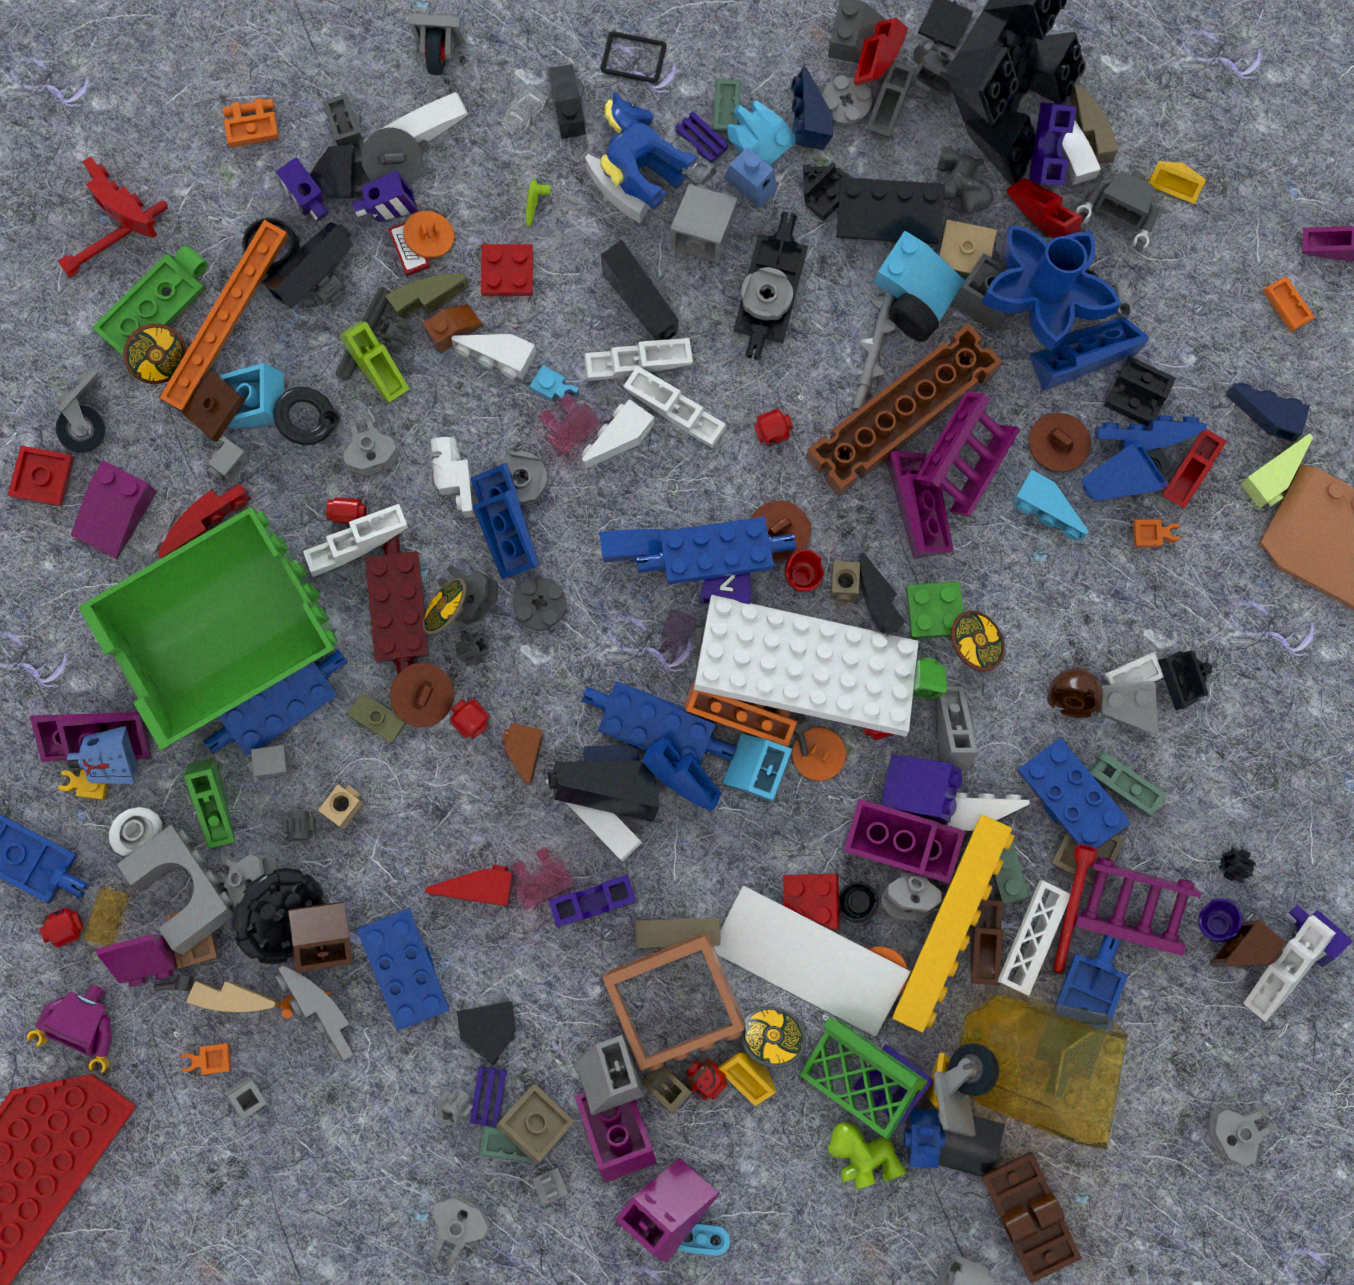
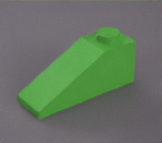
M215 758L188 764L184 778L208 849L234 843L236 841L223 782Z

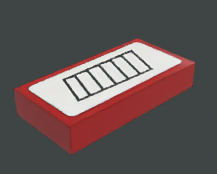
M402 223L388 230L405 274L408 277L431 267L427 258L415 254L406 245L403 238L405 223Z

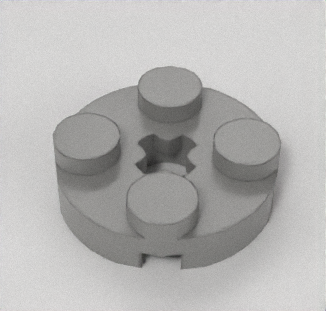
M845 75L837 76L825 87L822 94L833 114V124L843 128L850 127V125L862 123L869 115L872 104L871 89L865 84L855 85L853 83L854 78L846 77ZM849 98L853 104H847L845 107L842 105L843 101L841 99Z
M764 267L745 278L741 289V299L744 310L753 317L761 320H778L791 306L793 288L787 280V276L780 270ZM766 288L771 289V294L774 296L764 299L760 291L765 292Z
M524 451L511 453L510 456L504 460L502 459L497 466L504 463L509 464L521 505L534 503L546 489V469L543 463L532 453ZM520 472H524L525 477L528 478L523 484H518L517 480L514 479V476H519Z

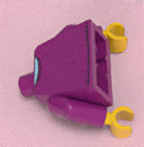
M90 985L84 997L77 993L69 992L65 997H60L43 1008L35 1025L37 1029L27 1034V1040L32 1041L38 1035L39 1041L36 1047L46 1044L48 1039H51L89 1057L95 1054L96 1058L89 1063V1069L93 1071L96 1061L102 1064L101 1073L105 1072L109 1067V1060L105 1056L109 1053L112 1039L111 1019L108 1016L106 1007L99 1003L106 992L96 985Z

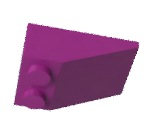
M102 460L89 482L71 536L118 559L157 491L147 482Z
M149 934L95 949L97 956L119 983H129V987L146 984V978L156 976L157 980L172 977L173 971L179 970L174 951L170 948L163 935Z
M585 1092L575 1095L604 1183L657 1164L635 1100L592 1115Z

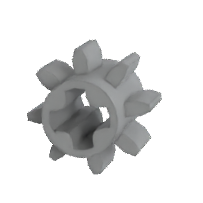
M455 1089L452 1093L445 1090L436 1106L440 1109V1118L448 1124H455L458 1120L464 1123L473 1109V1106L470 1105L471 1099L469 1095L460 1089Z

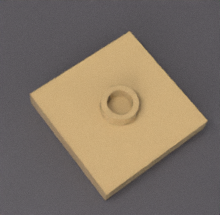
M947 220L939 256L959 275L969 276L983 253L992 257L997 230Z

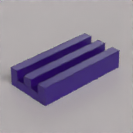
M694 111L689 114L688 118H684L680 125L678 124L675 127V132L709 165L728 149V144ZM696 126H698L720 148L715 146ZM688 128L713 154L711 155L685 129Z
M479 1067L470 1124L496 1127L500 1119L507 1070ZM484 1073H487L489 1076L482 1118H477ZM495 1075H500L493 1120H488Z

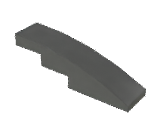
M343 94L322 102L337 145H353L355 147L354 194L358 198L363 196L362 186L372 181L363 170L361 154L364 143L347 94Z

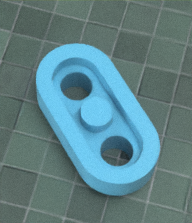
M697 1223L691 1230L693 1234L692 1240H684L678 1247L683 1252L719 1256L729 1248L730 1238L727 1230L722 1226ZM716 1234L721 1237L719 1244L714 1245L710 1242L712 1235Z

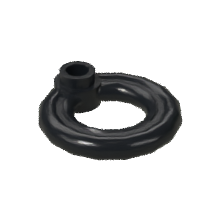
M294 387L285 391L276 400L273 409L274 423L280 434L290 442L302 446L315 445L326 440L341 421L340 414L334 410L329 399L318 390L309 387ZM307 402L317 408L320 416L318 418V425L314 429L301 430L292 424L289 419V411L294 404ZM324 419L331 420L332 424H326Z

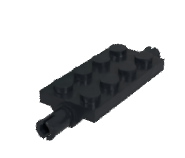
M789 212L781 213L778 231L774 235L765 236L758 234L748 275L764 267L780 270L787 276V280L792 285L793 298L787 312L778 320H761L753 317L744 310L741 299L734 332L750 335L747 351L745 352V356L749 359L752 358L753 351L756 350L754 360H761L765 340L784 343L808 250L807 245L797 243L792 236L798 218L794 213H791L789 222H787ZM766 288L765 292L760 291L764 299L774 296L771 294V289Z

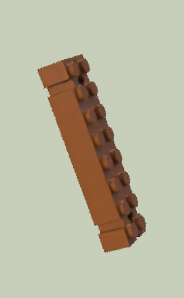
M969 323L952 336L949 346L946 342L941 344L832 429L829 441L822 437L808 448L806 459L818 473L825 470L827 473L826 483L838 497L855 485L858 477L857 474L864 478L887 460L891 452L901 449L957 405L966 392H973L978 381L983 384L998 372L1002 360L990 347L984 350L980 346L982 338ZM842 454V457L844 455L848 456V460H841L839 455Z

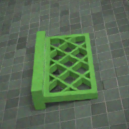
M829 1017L824 1025L826 1028L825 1033L799 1076L880 1135L890 1139L917 1091L923 1090L927 1080L841 1020ZM831 1038L838 1041L840 1054L828 1056L826 1046ZM856 1054L860 1057L862 1069L849 1072L847 1056ZM841 1058L844 1073L831 1076L829 1061ZM823 1063L826 1078L817 1080L810 1073L815 1064ZM874 1070L882 1072L884 1084L871 1087L868 1072ZM863 1073L865 1089L853 1092L850 1076ZM845 1078L847 1093L837 1095L834 1092L833 1080ZM900 1085L907 1090V1093L901 1102L893 1103L891 1087ZM885 1089L888 1105L875 1107L872 1092ZM866 1093L869 1109L859 1111L856 1108L854 1096ZM889 1109L891 1120L886 1129L878 1124L876 1112ZM869 1113H870L871 1119H870L868 1116H866L865 1114H869Z

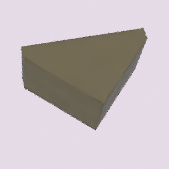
M665 1066L651 1071L641 1082L672 1114L692 1093V1090Z

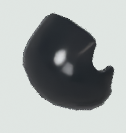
M851 882L842 888L839 894V913L845 919L852 923H864L872 919L877 913L879 899L872 886L865 882Z

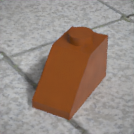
M468 304L443 309L422 323L427 336L441 354L453 346L452 336L470 335L483 326Z
M511 723L510 728L504 730L501 744L505 745V751L524 782L532 786L544 732L541 729Z

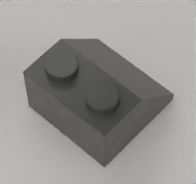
M839 0L828 57L859 63L865 39L873 37L877 23L886 19L864 1Z
M983 253L951 305L995 331L1007 313L994 310L982 303V300L992 281L1008 268Z

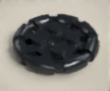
M293 868L275 869L272 874L259 876L243 891L244 896L241 902H237L232 920L233 930L237 934L235 940L246 956L251 959L257 958L260 963L281 964L287 962V958L293 956L288 909L308 907L304 903L308 900L312 902V905L309 906L326 904L322 900L324 896L322 888L309 874L303 875L301 870ZM275 884L276 888L271 889V885ZM293 885H297L295 891L291 890ZM254 900L260 901L255 910L250 908ZM280 909H284L283 917L278 921H274L275 913ZM251 924L253 929L247 930V928H249ZM264 939L266 942H265L263 948H261V947H260V944H261L262 940ZM289 941L290 946L282 948V943Z

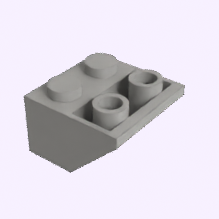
M623 1035L596 1044L576 1062L592 1115L645 1096L630 1045Z

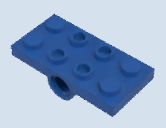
M1062 738L1056 740L1017 770L1042 801L1049 817L1057 825H1061L1076 844L1098 849L1131 823Z
M410 907L357 928V933L397 1031L450 1011L449 1004L436 975L432 957L422 940Z

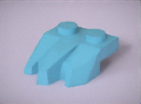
M754 100L752 103V113L741 105H737L733 113L739 124L727 125L728 139L739 154L745 148H749L767 164L771 165L795 144V135L785 121L759 101Z

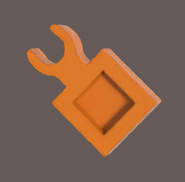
M1139 519L1132 522L1134 548L1161 547L1163 540L1175 543L1181 539V536L1174 537L1170 534L1171 529L1177 530L1180 528V525L1177 523L1162 527L1161 519Z
M230 1043L199 1047L200 1055L186 1053L180 1056V1058L189 1057L192 1060V1065L189 1068L181 1069L183 1072H191L198 1067H201V1075L232 1071Z

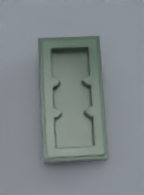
M715 79L712 127L714 131L728 132L727 125H738V120L733 112L736 106L740 104L741 80Z
M482 1127L478 1155L534 1163L498 1128Z

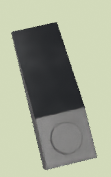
M573 64L548 68L561 139L586 135L584 115Z

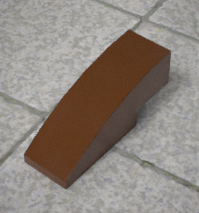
M981 899L977 910L982 911L976 926L971 925V983L999 986L1000 983L997 981L1001 969L1003 901L994 899L984 901Z

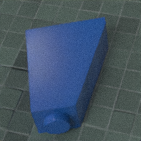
M1140 442L1132 443L1081 479L1084 484V492L1095 501L1158 491L1169 486Z

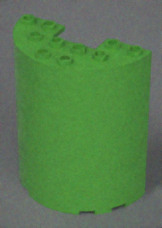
M249 507L78 606L105 655H113L137 695L138 700L134 701L133 704L160 750L172 745L336 649L338 639L328 623L330 619L326 611L318 602L321 599L319 592L314 585L310 586L304 578L308 576L305 568L300 562L297 563L293 560L288 552L289 548L281 536L278 537L262 510L257 512L253 507Z

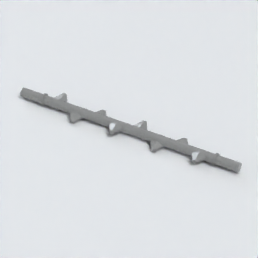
M918 176L917 182L927 183V176ZM887 252V253H886V255H885V258H886V259H887L888 255L890 254V252ZM887 291L885 295L874 298L872 302L880 310L873 337L861 340L860 346L868 352L861 380L857 384L859 387L852 408L854 411H857L865 404L868 390L871 388V379L884 375V370L876 361L884 334L895 331L897 327L889 319V309L893 305L895 296Z

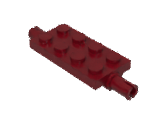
M399 534L394 536L392 540L390 539L384 543V555L365 557L375 662H393L396 665L397 675L404 668L412 665L414 659L429 656L428 636L423 629L425 607L418 551L401 553Z

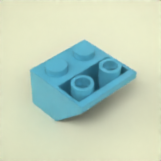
M741 733L723 784L773 803L792 749L767 739Z

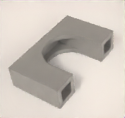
M169 825L119 862L117 866L130 886L139 891H143L169 871L176 869L189 871L194 883L190 902L181 912L158 928L170 948L184 955L233 918L234 909L231 906L234 903L226 891L221 892L217 886L220 884V880L212 870L207 871L203 865L206 863V859L198 849L193 850L189 844L192 842V838L183 828L179 830L173 825Z

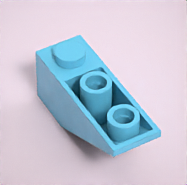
M1031 470L1012 503L1016 505L1020 512L1027 515L1033 514L1040 518V522L1048 527L1055 526L1062 530L1066 537L1082 541L1089 531L1056 483Z

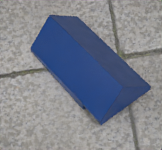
M1125 317L1068 333L1062 343L1054 350L1049 351L1045 349L1031 353L1030 358L1042 390L1045 391L1124 360L1128 356L1137 355L1149 339L1148 335Z
M501 464L470 478L480 502L472 506L501 579L539 566L540 563L509 464Z

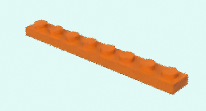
M266 220L263 221L159 397L160 399L181 411L185 410L288 237L287 232Z

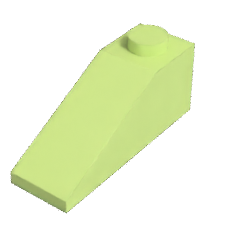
M1310 433L1240 484L1259 509L1267 503L1272 507L1284 498L1281 493L1289 487L1313 437Z

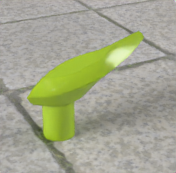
M535 179L531 181L528 189L526 203L527 227H531L535 208L538 204V195H550V185H538Z

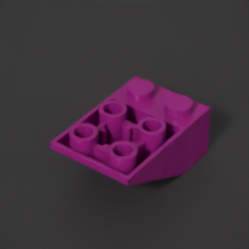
M679 1158L635 1194L615 1220L653 1256L667 1263L720 1193Z

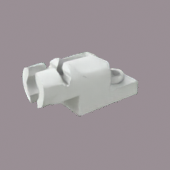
M439 437L431 439V453L436 457L432 460L435 486L441 495L460 493V495H456L457 510H462L465 518L475 517V511L472 506L474 505L473 486L470 480L472 478L471 467L468 460H461L455 438Z

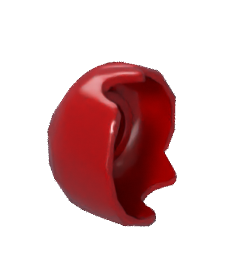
M799 550L791 555L786 562L784 576L788 585L797 592H811L819 587L825 574L820 555L812 550Z

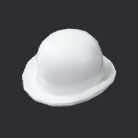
M141 807L128 809L119 814L113 821L109 831V843L113 850L121 856H129L162 831V821L158 814L150 809Z

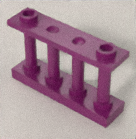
M965 393L915 478L921 485L940 486L955 500L950 512L956 515L971 516L1020 431L1016 426L998 425L984 411L990 401L984 393ZM977 421L993 434L987 447L971 433ZM965 442L981 457L974 469L959 456V452ZM952 464L968 478L961 491L946 478V474Z
M1099 856L1095 862H1092L1090 867L1096 869L1097 873L1087 907L1082 912H1077L1075 926L1183 956L1186 945L1179 939L1180 936L1177 933L1188 896L1201 898L1202 893L1194 887L1195 883L1184 879L1174 882L1114 865L1115 861ZM1108 873L1124 877L1113 916L1105 919L1098 917L1099 913H1097ZM1139 881L1151 886L1140 923H1137L1136 927L1125 924L1124 916L1134 882ZM1164 888L1178 893L1167 930L1163 931V934L1152 932L1151 923L1161 889Z

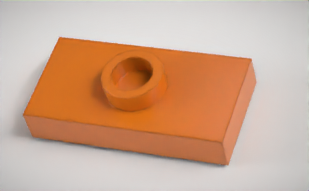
M1287 276L1263 290V293L1290 333L1308 324L1315 318Z

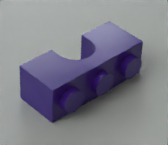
M1040 103L1029 175L1030 181L1039 184L1064 186L1068 159H1064L1062 155V143L1067 133H1073L1077 106Z
M628 875L603 882L587 890L572 892L549 900L558 928L637 903Z

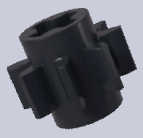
M1232 847L1231 851L1222 854L1219 868L1226 871L1223 877L1230 881L1236 880L1243 883L1244 879L1252 876L1256 862L1249 859L1251 853L1244 849L1239 851Z

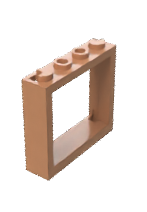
M708 931L609 970L602 977L640 1070L649 1068V1071H654L664 1066V1061L672 1058L675 1061L682 1060L690 1055V1051L698 1048L701 1051L708 1050L716 1045L715 1041L726 1038V1041L733 1040L741 1036V1031H744L746 1023ZM702 950L732 1023L646 1056L617 983Z

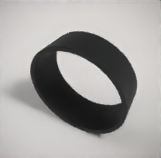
M262 218L252 223L245 231L242 241L244 253L247 250L249 238L260 228L264 220L273 225L286 228L291 236L289 251L282 259L271 264L266 275H270L299 250L300 245L296 234L286 223L276 218Z

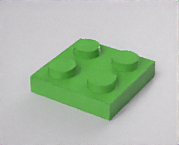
M960 581L907 585L906 594L911 639L951 636L954 620L963 613Z

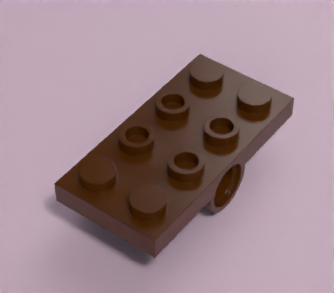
M1031 1151L980 1175L1030 1283H1034L1082 1259L1064 1221V1213L1056 1197L1051 1193L1037 1160Z

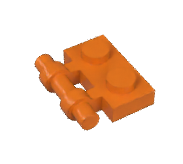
M256 98L254 102L243 104L240 101L233 102L231 106L223 107L224 117L234 116L233 119L224 120L227 143L230 148L279 139L276 115L274 111L267 113L265 111L275 109L273 98L266 100ZM256 112V115L243 117V114Z

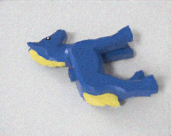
M614 92L613 99L608 100L604 106L605 118L609 120V125L617 133L611 138L607 152L600 161L601 169L615 186H621L625 194L638 198L652 209H656L662 203L666 192L660 186L649 183L640 173L639 169L645 165L670 183L673 188L677 189L687 177L682 173V167L686 170L689 167L692 168L697 160V156L682 152L662 139L657 132L648 126L653 120V115L650 111L623 101Z

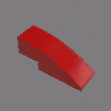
M897 17L878 22L874 36L865 39L853 82L855 85L877 80L896 59L908 31V28Z
M1026 178L1007 188V194L1025 216L1053 239L1081 231L1082 216L1063 207V197Z
M1207 429L1200 432L1170 479L1169 486L1165 488L1162 496L1185 509L1227 441Z

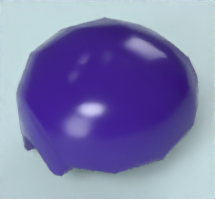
M1213 899L1200 911L1199 928L1204 937L1213 942H1228L1235 938L1241 930L1242 913L1238 906L1228 899Z

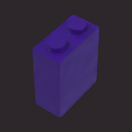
M892 754L881 805L926 819L950 823L951 816L955 814L957 807L955 800L957 789L962 784L961 769L952 763Z

